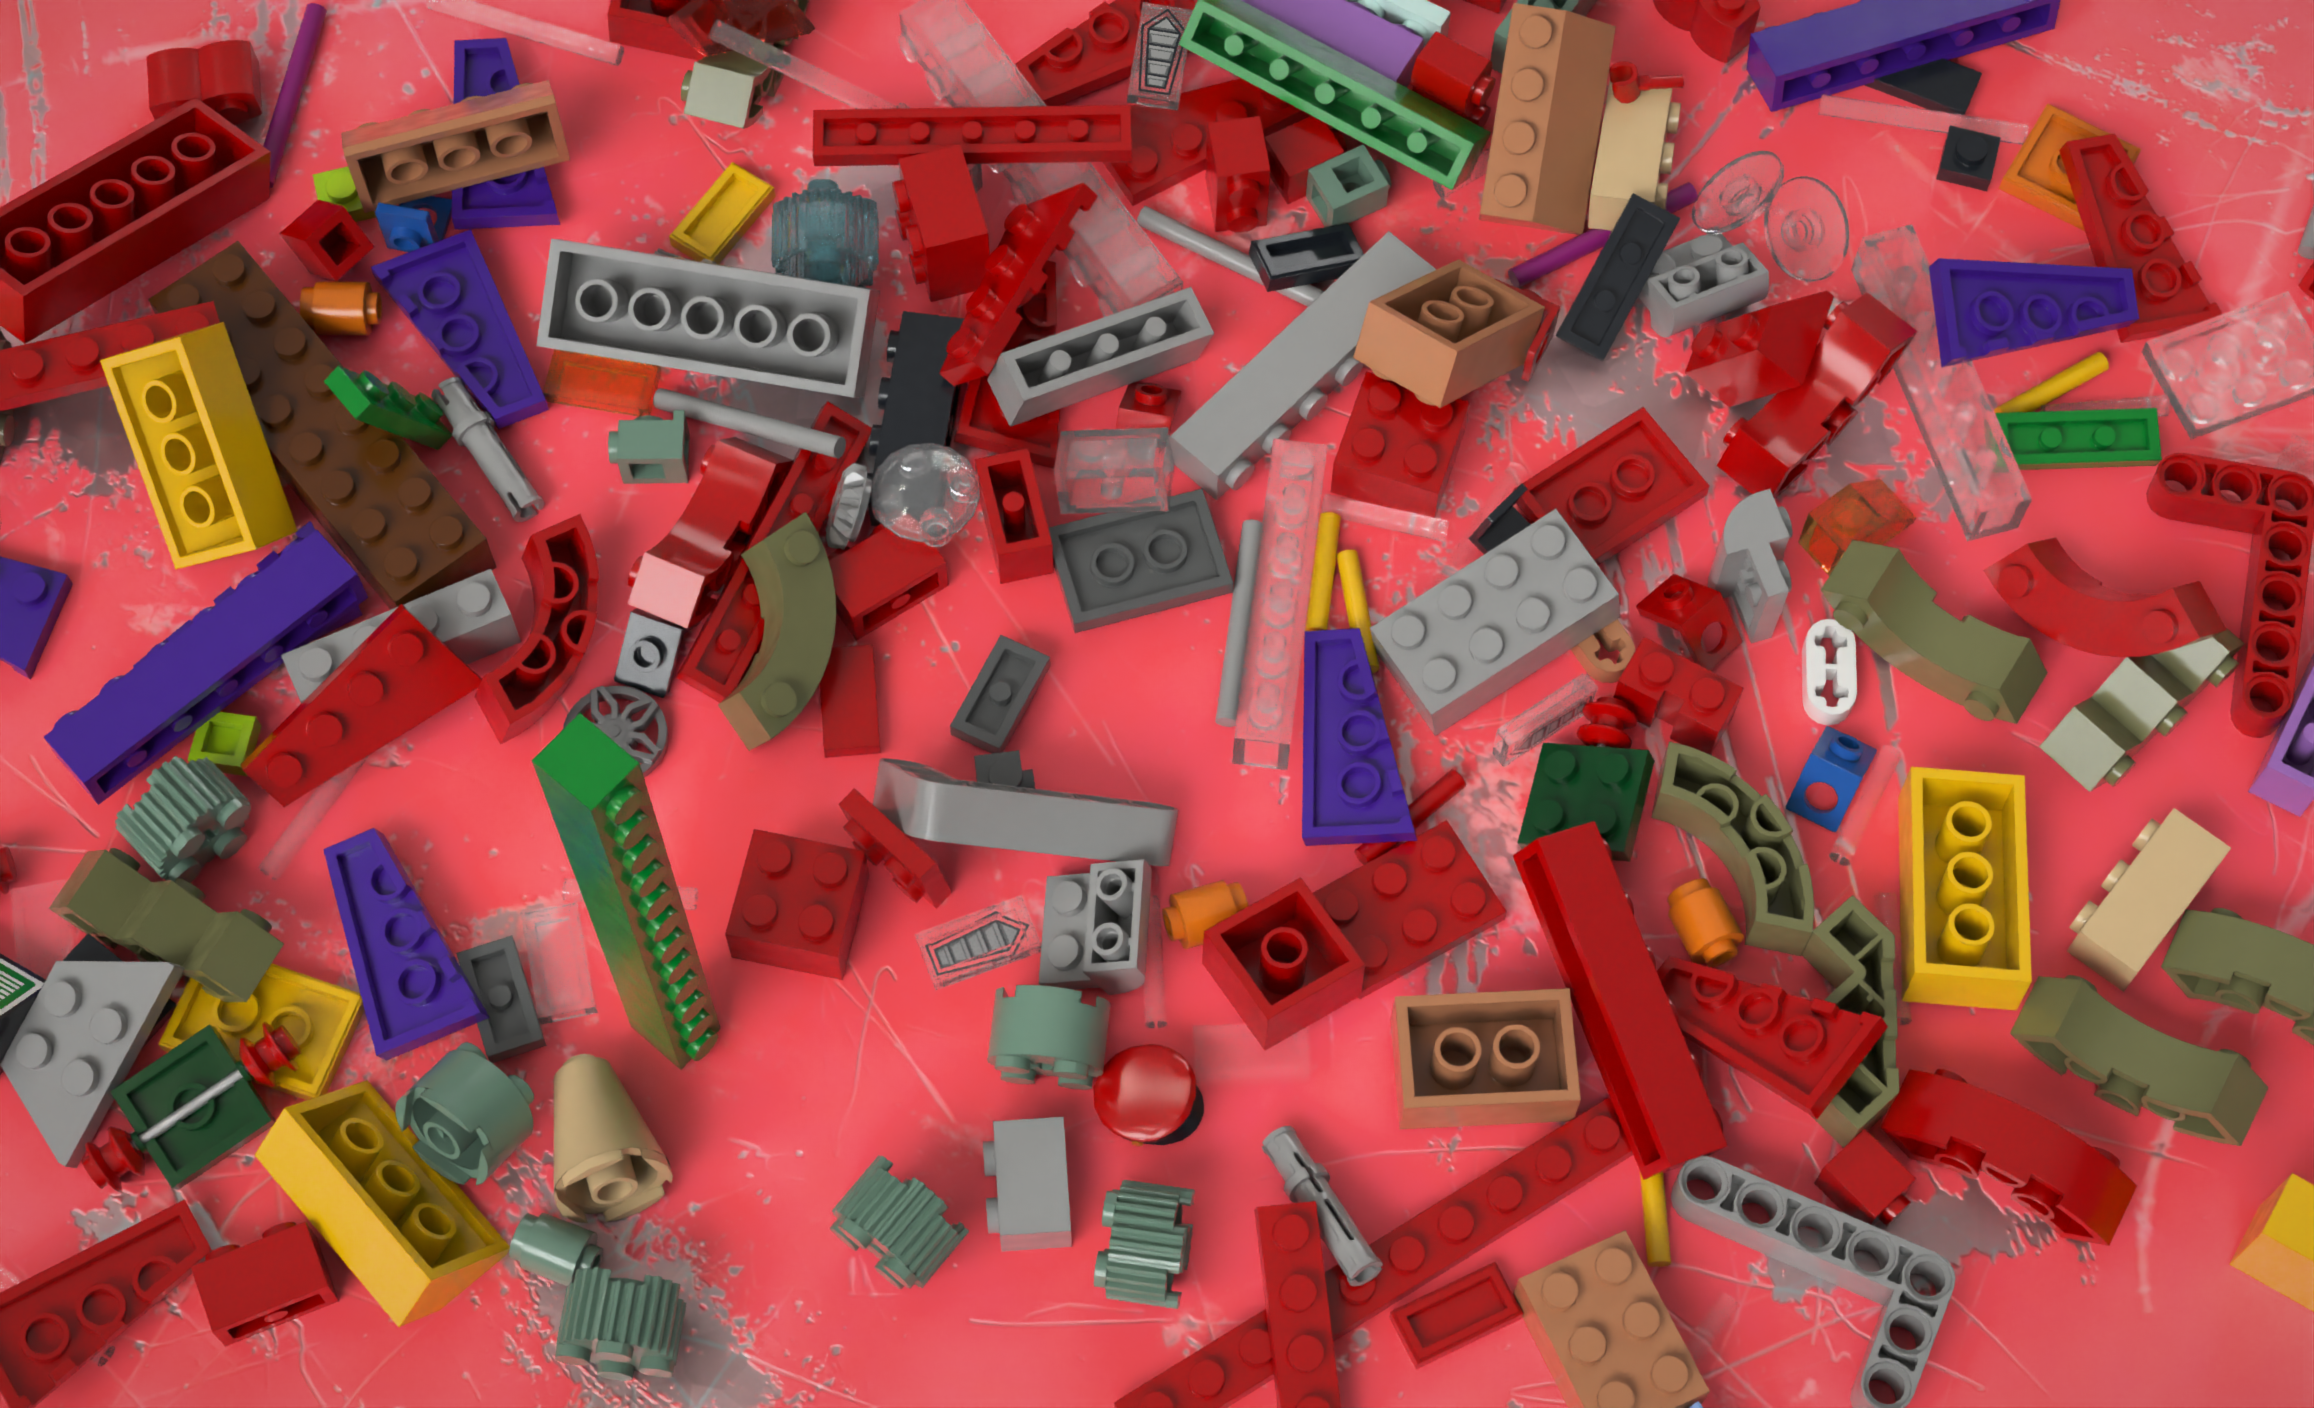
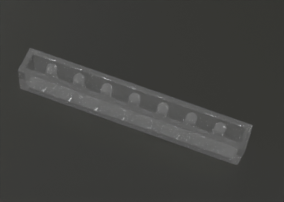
M920 0L899 12L901 34L897 36L900 49L910 63L918 62L926 72L925 78L931 91L939 100L946 98L953 108L1046 106L965 0ZM1091 162L988 164L994 173L999 174L1002 172L1011 183L1010 189L1018 205L1035 202L1083 182L1098 195L1089 211L1083 212L1080 209L1073 217L1069 227L1076 233L1063 252L1069 259V268L1079 285L1083 288L1089 285L1098 297V305L1104 317L1183 290L1182 279Z

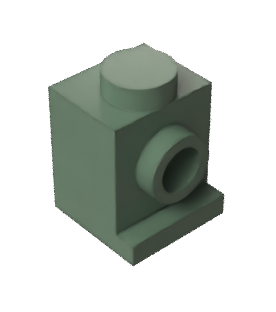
M1363 144L1308 169L1306 198L1324 227L1351 223L1387 206L1388 190L1392 186L1391 178L1383 162L1379 159L1374 161Z
M673 410V420H663L660 417L651 415L639 416L634 420H619L618 431L609 432L610 464H618L623 484L688 483L690 432L685 410Z

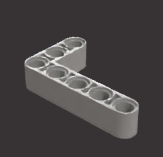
M889 758L879 760L873 805L903 833L920 839L1116 862L1144 859L1152 866L1170 865L1179 809L1171 806L1144 801L958 780L925 764Z
M1701 1156L1687 1161L1681 1168L1671 1191L1672 1206L1680 1217L1883 1305L1852 1385L1850 1401L1852 1408H1906L1915 1394L1954 1290L1956 1278L1953 1267L1948 1260L1934 1251L1719 1159ZM1695 1179L1707 1182L1714 1190L1715 1197L1708 1200L1696 1198L1688 1190L1687 1182ZM1747 1203L1761 1205L1768 1212L1770 1221L1763 1224L1750 1221L1743 1213L1742 1205ZM1805 1226L1815 1228L1823 1236L1825 1246L1819 1248L1809 1247L1800 1239L1798 1228ZM1859 1250L1869 1251L1878 1259L1880 1271H1865L1858 1266L1853 1253ZM1921 1274L1928 1277L1935 1286L1936 1295L1925 1296L1915 1291L1910 1282V1275ZM1902 1327L1908 1330L1915 1339L1916 1348L1906 1350L1895 1345L1890 1337V1328ZM1880 1380L1890 1385L1895 1393V1403L1884 1404L1874 1399L1869 1390V1382Z

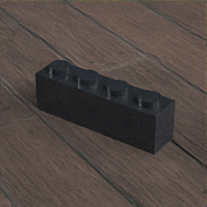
M903 311L900 330L890 331L887 346V362L893 363L891 378L882 377L878 395V409L885 411L882 425L873 424L869 444V456L876 457L873 473L867 472V478L872 479L868 503L871 526L877 527L890 519L897 521L911 512L925 533H936L962 384L953 386L939 372L948 355L946 351L947 344L951 337L960 329L964 318Z

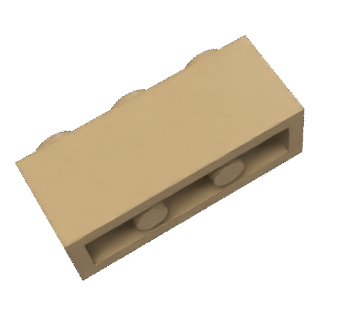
M1609 81L1590 194L1588 228L1612 231L1633 193L1664 210L1666 209L1668 184L1659 183L1660 175H1671L1675 143L1666 142L1667 133L1677 134L1681 103L1671 102L1673 88L1641 91L1635 101L1626 104L1619 102L1614 97L1613 83Z
M2173 808L2162 824L2153 818L2148 822L2132 844L2140 853L2131 865L2120 859L2101 885L2109 894L2099 907L2089 900L2069 927L2078 935L2067 949V952L2123 992L2231 849L2230 846L2175 808Z

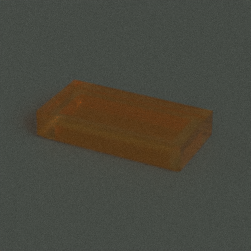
M554 349L543 394L546 401L550 403L637 417L651 415L653 397L657 391L661 376V367Z

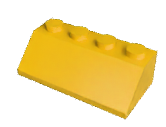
M224 322L100 360L175 569L256 550L298 531Z
M366 1080L284 1108L255 1153V1156L381 1305L383 1310L398 1327H401L441 1310L504 1258L509 1252L510 1246L455 1182L440 1175L419 1157L412 1148L419 1141L408 1127L402 1132L396 1119V1113L369 1081Z

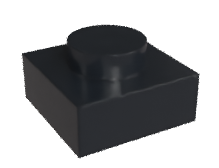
M1950 125L1945 137L1936 179L1987 191L1992 179L2001 138Z

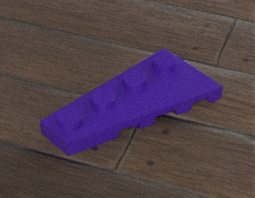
M507 38L454 40L453 104L459 103L471 96L483 97L511 90L520 84ZM544 167L452 190V222L455 230L560 225Z
M471 229L371 266L375 279L454 376L462 379L472 398L484 412L487 411L492 416L498 429L549 410L545 396Z
M1938 258L1929 266L1941 367L2130 326L2139 319L2132 269Z
M0 556V660L12 666L14 671L30 680L73 585L67 574Z
M1360 628L1305 631L1302 839L1305 846L1418 841Z
M372 828L323 849L376 1056L387 1061L490 1018L385 835Z

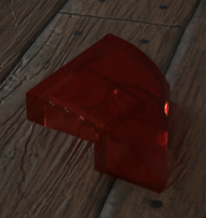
M687 0L665 19L690 46L705 57L805 36L815 29L814 25L794 0Z

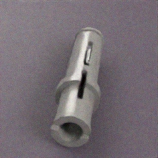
M452 377L441 382L438 386L445 395H442L439 389H434L431 397L454 428L452 435L458 445L467 447L516 522H524L536 516L538 513L532 507V504H534L537 510H542L545 502L538 495L494 430L495 421L487 411L485 413L481 411L461 378Z
M1284 1126L1271 1132L1263 1140L1262 1144L1264 1146L1261 1147L1285 1181L1284 1192L1289 1200L1294 1203L1316 1201L1320 1238L1324 1241L1347 1276V1281L1351 1286L1364 1285L1374 1279L1381 1272L1383 1263L1376 1257L1355 1225L1352 1217L1328 1184L1330 1175L1321 1163L1313 1161L1297 1137V1132L1293 1127Z

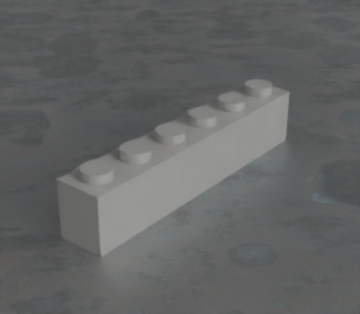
M1388 231L1170 436V462L1203 488L1216 501L1230 488L1234 491L1241 488L1253 474L1255 464L1268 453L1272 456L1279 452L1289 440L1292 433L1291 430L1303 418L1307 421L1312 420L1323 409L1328 400V395L1339 384L1342 386L1349 385L1361 372L1364 364L1354 359L1353 356L1369 302L1435 271L1436 268Z

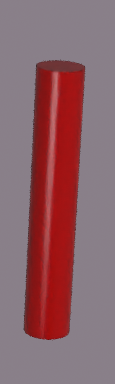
M1451 769L1408 805L1414 829L1466 787L1464 778L1456 770ZM1399 842L1363 843L1354 850V853L1358 860L1365 865L1387 853Z

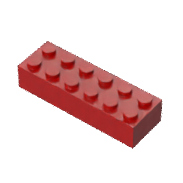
M195 97L1 206L0 326L26 344L267 201L270 194L271 151Z

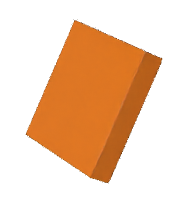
M2047 103L2004 175L1998 189L2085 231L2059 150L2067 141L2108 135L2110 133ZM2118 138L2134 165L2141 149Z

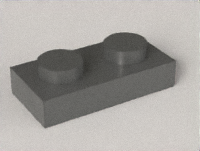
M1000 635L950 725L951 735L989 753L1004 752L1051 666L1050 657Z
M511 935L456 953L461 969L490 1017L477 1023L488 1060L491 1063H495L547 1046L513 936Z

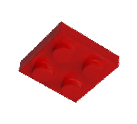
M853 788L838 804L848 820L843 829L854 840L852 844L855 848L865 851L867 860L875 866L884 860V867L894 876L892 881L913 902L917 903L924 897L937 909L952 893L937 863L859 791Z

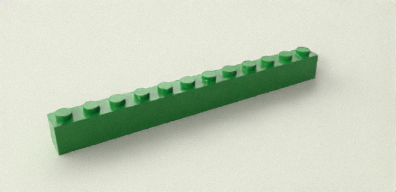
M579 713L532 759V763L629 1023L636 1032L682 1070L691 1059L699 1061L710 1052L718 1040L717 1032L721 1029L640 763Z

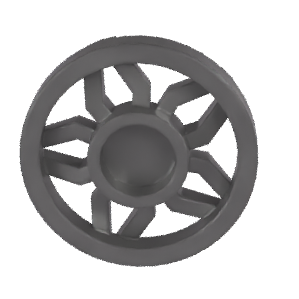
M600 686L590 690V693L582 697L571 708L565 719L563 729L579 713L583 715L591 708V717L596 722L592 723L634 759L642 763L640 766L644 778L655 770L663 759L668 746L667 723L659 705L646 693L627 686ZM615 699H627L634 702L628 704L624 711L620 713V705ZM602 701H606L611 707V713L604 716L599 712V703ZM647 709L640 720L633 721L631 719L633 714ZM654 718L658 724L656 745L645 733H640L649 727ZM638 743H642L651 754L635 750Z

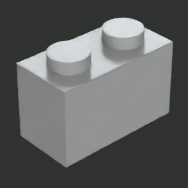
M1064 1117L993 1121L994 1141H983L985 1177L996 1176L997 1197L986 1198L988 1234L1000 1233L1001 1252L1072 1247Z

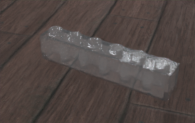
M1910 224L1862 237L1851 271L1862 295L1868 292L1918 331L1893 369L1968 542L2018 528L2031 503L2032 497L1973 362L1969 361L1941 367L1929 273L1930 263L1913 225Z
M1273 438L1234 733L1232 764L1288 771L1328 447L1325 444Z

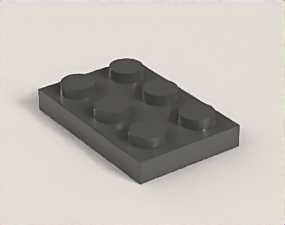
M1203 488L1049 527L1053 544V565L1074 633L1233 593L1234 583Z

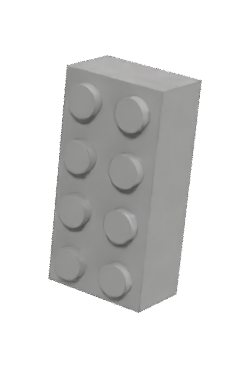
M1554 509L1370 627V631L1378 656L1436 736L1620 618L1619 593L1558 510Z

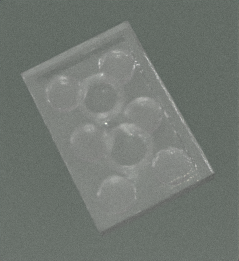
M2289 291L2146 341L2141 351L2190 439L2203 436L2314 395V334Z

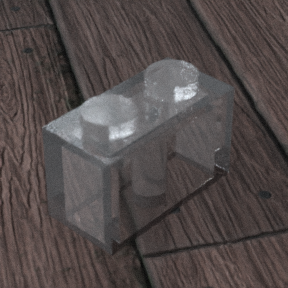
M1169 427L1061 431L1054 467L1060 513L1169 511L1174 477Z

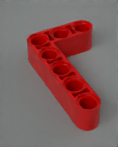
M2173 453L2166 456L2159 463L2149 484L2146 498L2150 509L2158 516L2169 520L2252 534L2239 639L2245 644L2237 652V661L2240 664L2235 669L2230 714L2235 728L2242 734L2252 738H2263L2271 735L2278 728L2291 708L2294 699L2314 532V484L2305 475L2297 472L2188 453ZM2165 481L2179 482L2187 491L2178 492L2172 490ZM2221 490H2229L2236 493L2241 501L2227 499L2222 495ZM2276 500L2290 502L2297 511L2283 509L2277 504ZM2269 549H2280L2288 554L2291 560L2283 561L2277 559ZM2263 598L2278 600L2285 610L2277 611L2271 609L2266 605ZM2265 647L2272 650L2277 655L2279 661L2264 659L2256 648ZM2250 698L2265 700L2270 704L2273 712L2258 710L2253 706Z

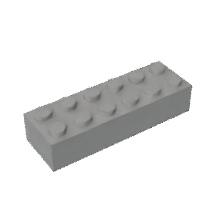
M551 238L536 346L853 398L863 397L866 389L880 290Z

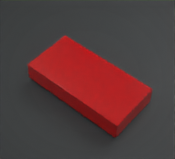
M873 644L832 647L827 667L820 681L825 758L881 753Z
M1495 1261L1391 1311L1389 1318L1417 1370L1520 1320L1523 1312Z

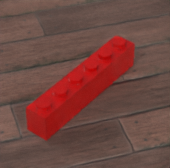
M1592 821L1535 839L1514 854L1513 858L1565 987L1570 988L1571 1002L1643 1180L1684 1166L1687 1161L1701 1156H1709L1727 1147L1728 1144L1723 1135L1721 1117L1717 1110L1712 1107L1701 1081L1698 1061L1689 1052L1678 1025L1677 1010L1673 1002L1666 996L1656 971L1655 956L1650 947L1644 942L1634 918L1632 900L1621 886L1612 864L1611 849L1606 840L1601 837L1596 822Z

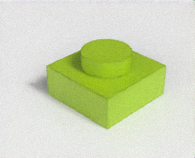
M348 166L312 175L318 200L344 206L355 222L376 217V210L364 212Z
M219 712L196 730L187 760L188 762L191 760L196 762L198 758L204 759L207 757L222 773L247 776L240 764L255 750L262 725L256 716Z

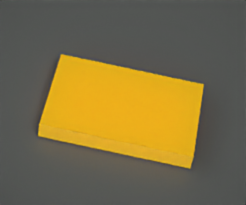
M271 963L247 1002H224L207 994L202 989L203 985L190 977L158 1045L163 1051L169 1052L210 1024L216 1027L236 1060L239 1061L241 1060L239 1055L240 1038L244 1037L255 1043L264 1037L262 1027L264 1022H267L274 1030L283 1025L292 1035L302 1054L295 1058L299 1070L295 1072L283 1066L275 1071L276 1086L274 1087L260 1083L256 1079L253 1082L309 1100L327 1094L365 1010L360 993Z

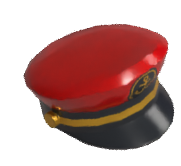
M1147 1044L1132 1046L1115 1054L1104 1065L1103 1074L1097 1077L1093 1087L1094 1108L1102 1124L1115 1135L1132 1141L1134 1146H1143V1144L1167 1145L1181 1141L1197 1129L1204 1113L1203 1097L1196 1085L1193 1068L1179 1052L1163 1045Z

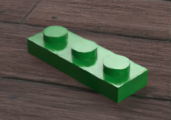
M339 365L324 380L325 384L356 420L439 450L453 436L440 420L444 415L443 411L431 398L421 392L414 396L396 382L392 381L387 385L366 370L359 374Z
M2157 408L1995 413L1991 418L1995 471L2156 466L2162 460Z

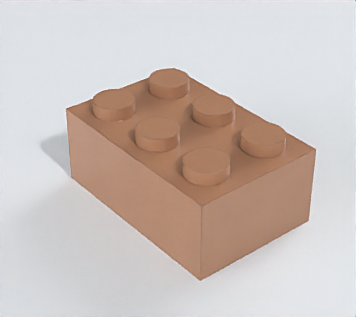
M1458 259L1370 301L1353 358L1370 367L1376 376L1394 381L1415 393L1416 398L1421 402L1441 408L1525 364L1527 352L1537 334L1545 307Z
M1570 988L1395 996L1390 1021L1399 1130L1568 1122L1575 1118L1581 1096Z
M1626 1230L1518 1279L1513 1295L1523 1312L1522 1318L1568 1408H1689L1697 1401L1702 1405L1710 1391Z

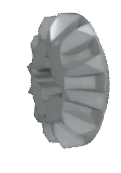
M852 463L842 473L841 480L837 484V489L832 499V506L825 529L828 547L844 550L848 541L854 542L859 534L872 487V479L867 478V466Z

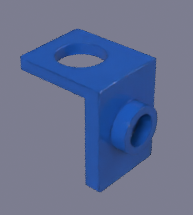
M429 196L401 203L399 206L378 203L375 214L387 248L409 253L443 240L452 215V199ZM428 208L433 210L437 214L436 223L433 225L428 211L418 209Z
M1826 726L1803 768L1786 804V809L1836 832L1875 757L1877 749L1850 735ZM1816 782L1829 784L1837 793V805L1829 810L1815 808L1809 803L1806 796L1808 786Z

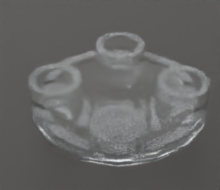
M935 443L908 445L891 453L877 468L871 487L873 514L882 525L898 537L916 542H924L931 547H941L949 543L953 534L959 532L974 516L980 500L978 476L969 460L953 448Z

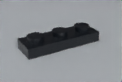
M1634 193L1631 194L1555 336L1603 361L1680 218Z

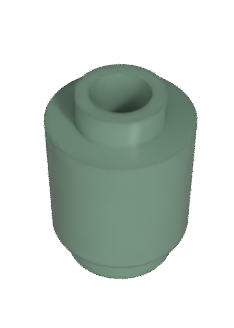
M527 1213L521 1219L513 1235L509 1257L520 1261L521 1269L567 1286L569 1283H574L576 1269L584 1270V1268L594 1269V1267H599L603 1256V1248L596 1246L598 1238L596 1232L546 1213H542L539 1217Z

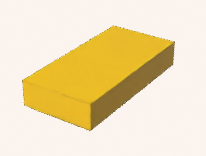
M731 162L670 234L671 246L693 260L702 261L705 258L720 264L776 197L774 187L734 162Z

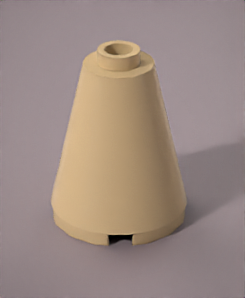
M580 1054L569 1058L555 1073L553 1079L554 1199L556 1206L563 1217L579 1223H588L585 1214L603 1213L605 1221L611 1222L640 1213L664 1196L665 1193L662 1185L666 1179L671 1183L673 1178L670 1163L610 1063L603 1058L595 1057L591 1054Z

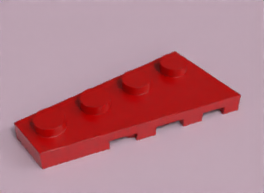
M1115 0L1110 4L1105 1L1090 11L1089 19L1073 30L1070 28L1064 29L1016 62V76L1033 106H1060L1139 74L1142 25L1166 9H1169L1185 29L1197 0ZM1168 11L1144 26L1142 72L1146 69L1147 28L1168 16L1180 31L1181 37L1184 33ZM1178 45L1174 59L1179 57L1182 46ZM1183 48L1181 56L1189 54L1191 51Z
M1239 78L1131 105L1132 162H1103V164L1131 205L1134 206L1206 170L1207 122L1260 116L1263 134L1266 137L1311 115Z
M2115 133L2067 141L2059 152L2096 267L2132 269L2139 319L2128 327L2116 329L2120 342L2124 343L2217 326L2225 316L2216 302L2209 303L2198 284L2202 280L2191 260L2185 263L2171 239L2175 234L2165 216L2159 217L2155 213L2145 196L2149 190Z
M1084 182L1029 204L1022 203L1016 206L1005 219L1004 228L1006 230L1001 241L987 258L985 263L987 271L979 288L970 296L966 303V310L968 312L960 329L951 337L946 347L948 355L939 374L953 386L986 376L991 371L1023 319L1016 312L1017 308L1023 306L1035 294H1038L1049 277L1041 270L1056 249L1058 251L1066 249L1076 233L1069 227L1073 217L1080 209L1083 212L1089 211L1098 197Z
M1046 261L1041 269L1049 276L1038 294H1035L1026 304L1017 308L1016 312L1023 319L1002 353L1056 334V262ZM991 371L986 376L969 381L954 442L997 454L1028 448L1032 463L1058 470L1061 462V446L1058 434L1060 409L1010 427L987 381Z
M401 604L240 764L241 768L277 802L286 807L479 687L482 678Z
M1668 956L1657 970L1666 996L1673 1002L1677 1010L1678 1025L1684 1037L1815 1119L1820 1117L1888 1028L1881 1016L1864 1011L1859 1015L1839 1009L1836 1003L1815 997L1811 1001L1790 995L1783 988L1763 982L1759 986L1738 980L1732 973L1673 956Z
M185 1199L0 1292V1392L8 1408L36 1407L192 1274L191 1266L205 1261V1256L212 1249Z

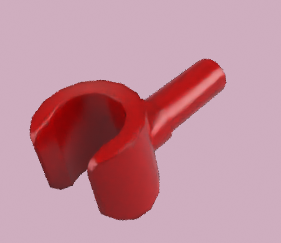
M1628 61L1614 63L1609 69L1610 81L1613 83V95L1621 103L1628 104L1635 101L1641 91L1683 88L1684 86L1683 75H1639L1636 65Z

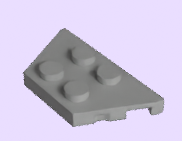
M55 962L0 1065L58 1163L65 1167H78L86 1152L85 1143L92 1141L114 1100L110 1091L124 1082L185 969L182 966L170 962Z

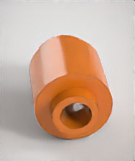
M316 282L314 287H303L301 290L300 315L311 329L316 331L317 335H370L373 324H381L382 298L379 292H372L369 282Z
M1701 878L1689 881L1670 893L1667 898L1670 906L1668 916L1692 962L1697 964L1706 963L1708 967H1717L1727 963L1738 954L1737 947L1743 941L1744 936L1718 888L1711 887L1707 879Z
M1224 880L1171 894L1169 896L1170 907L1162 909V917L1169 939L1172 942L1179 940L1184 949H1190L1203 945L1205 930L1249 905L1239 882L1226 884Z

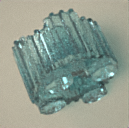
M815 179L807 184V190H802V194L794 192L792 193V198L786 196L783 200L774 203L771 261L775 272L783 275L866 288V285H873V271L877 270V265L879 264L877 202L872 199L862 198L861 195L852 196L851 191L842 193L838 184L833 180Z

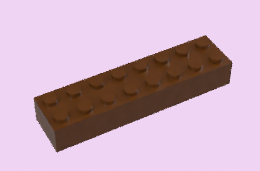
M236 241L148 299L155 314L214 301L220 323L224 322L277 472L390 610L488 569L493 571L497 568L486 537L406 441L399 435L356 420L325 384L324 380L338 365L343 366L239 241Z

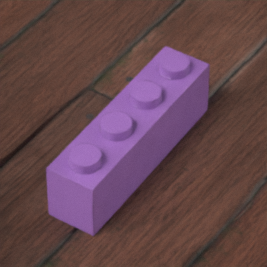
M1242 0L1406 88L1411 82L1412 70L1417 56L1423 49L1424 38L1416 35L1405 25L1393 24L1372 14L1365 6L1346 0Z
M2314 653L2294 693L2291 708L2280 723L2248 790L2249 793L2299 817L2314 800Z

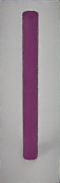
M309 3L306 6L263 145L271 151L270 188L273 187L327 13L323 6L316 3Z
M1687 182L1669 191L1665 210L1673 213L1696 202L1698 195L1694 186ZM1591 229L1509 269V279L1513 286L1517 288L1535 281L1602 248L1611 231Z

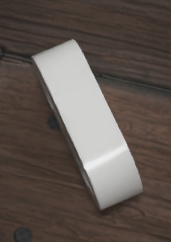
M1823 619L1811 626L1803 642L1802 702L1805 712L1812 720L1827 726L1836 725L1848 717L1856 701V641L1854 633L1840 625L1835 619ZM1822 638L1832 639L1833 647L1838 648L1832 664H1826V650L1823 646H1819ZM1826 680H1832L1833 695L1839 698L1836 707L1827 706L1825 697L1820 696Z

